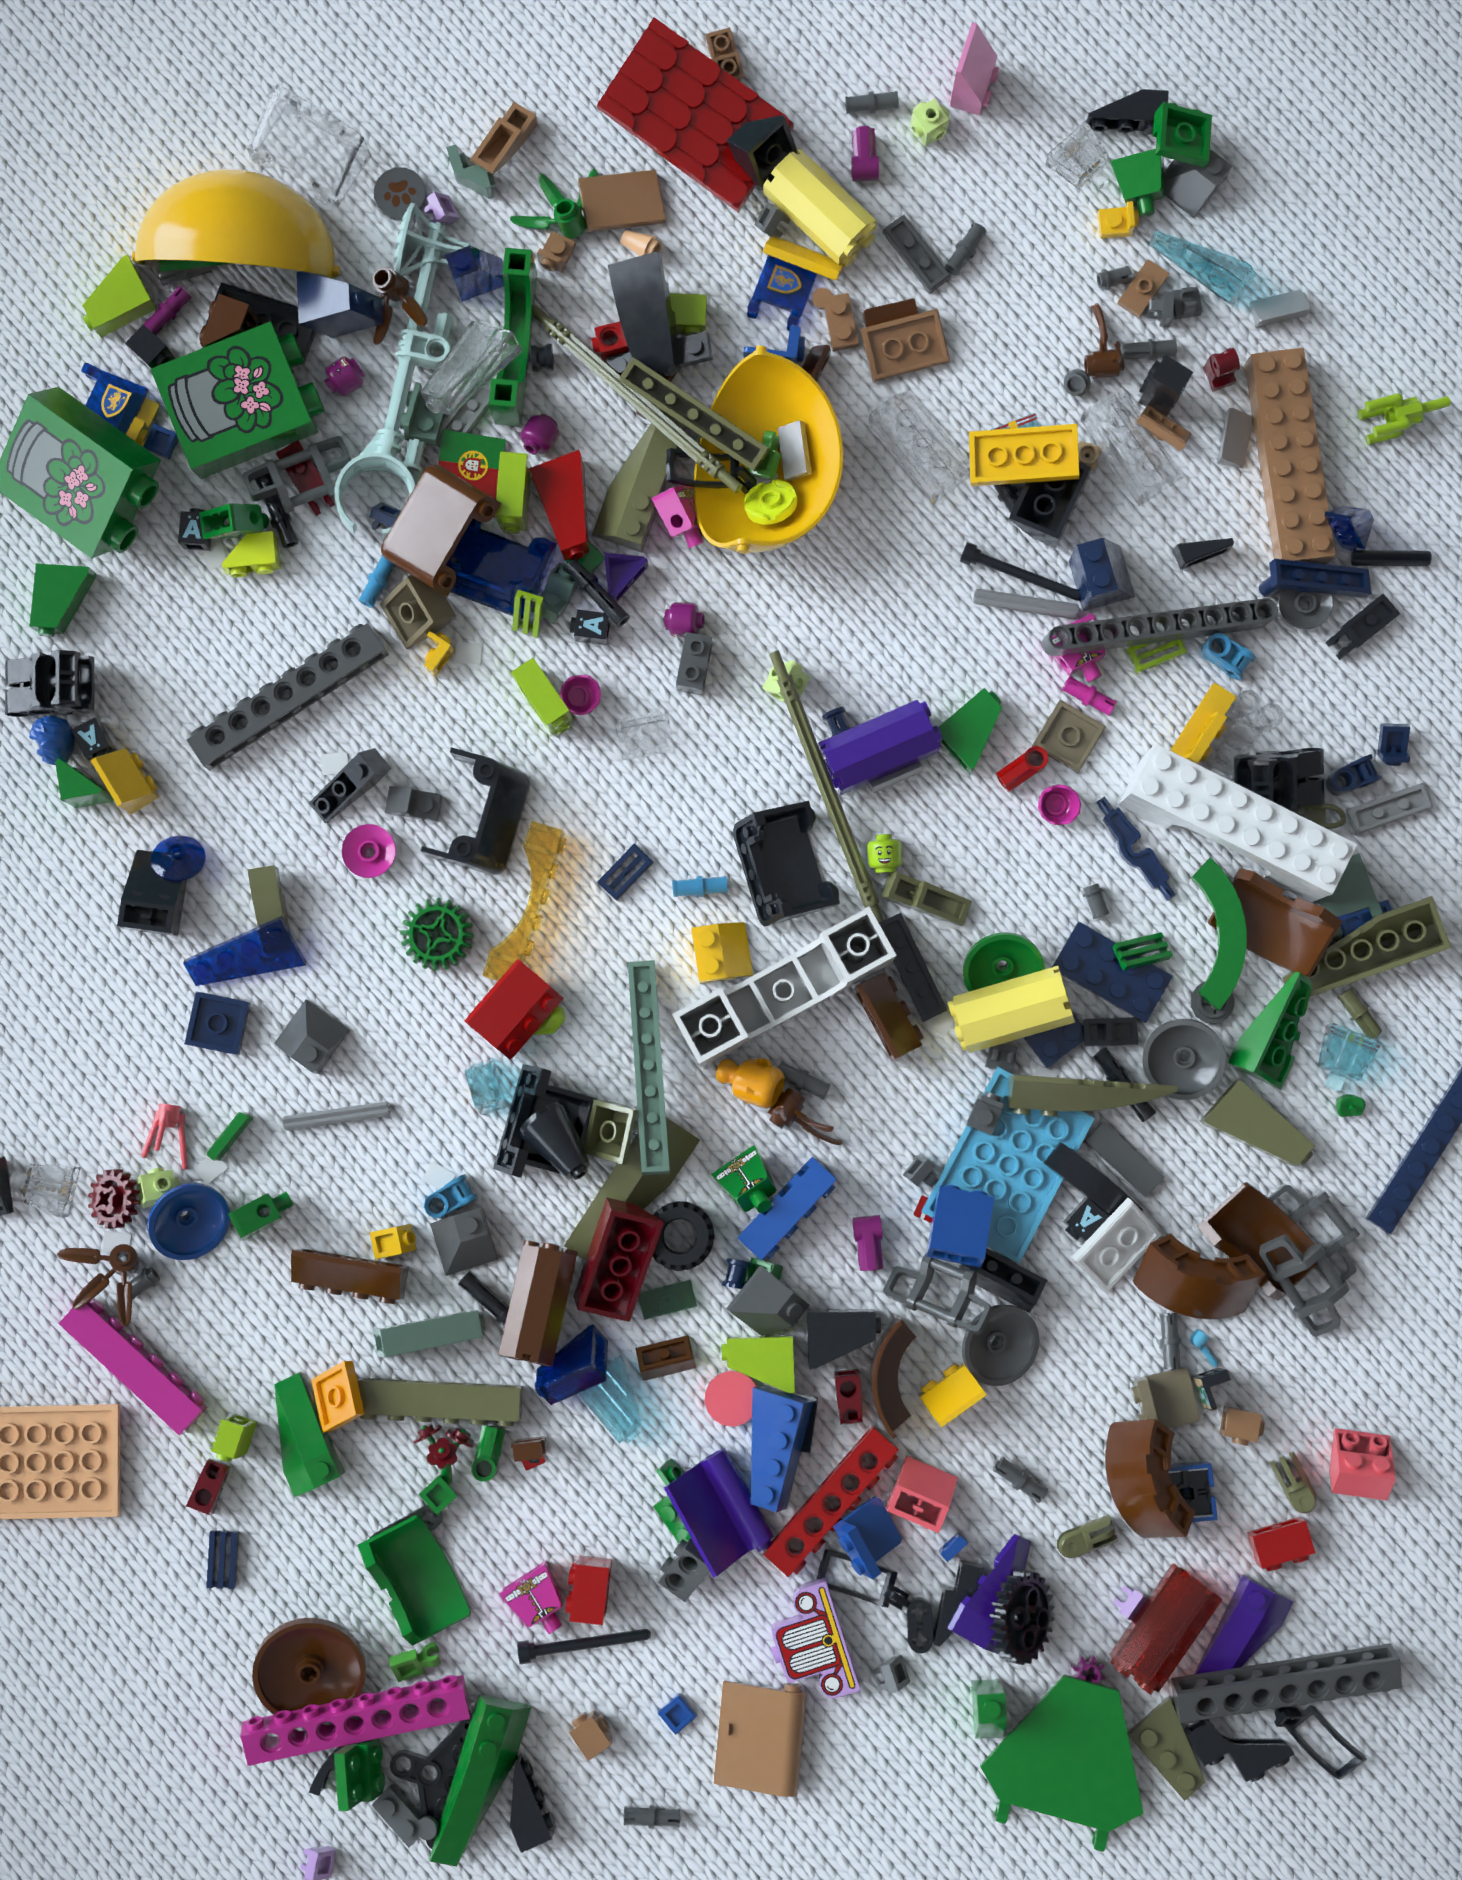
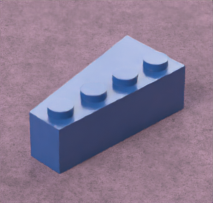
M811 1157L771 1200L772 1205L770 1209L759 1213L737 1238L760 1260L764 1257L770 1259L780 1249L777 1243L783 1237L788 1240L799 1228L796 1223L803 1216L807 1219L816 1210L817 1206L814 1205L821 1196L826 1199L836 1188L833 1183L837 1179L815 1158Z
M765 1385L753 1387L752 1505L773 1512L787 1509L814 1401Z

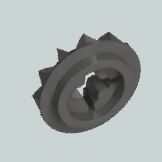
M1203 982L1196 986L1191 994L1190 1007L1195 1017L1211 1024H1217L1226 1020L1234 1009L1233 993H1231L1220 1010L1217 1011L1215 1009L1213 1011L1210 1006L1201 1004L1206 1000L1197 993L1205 983Z

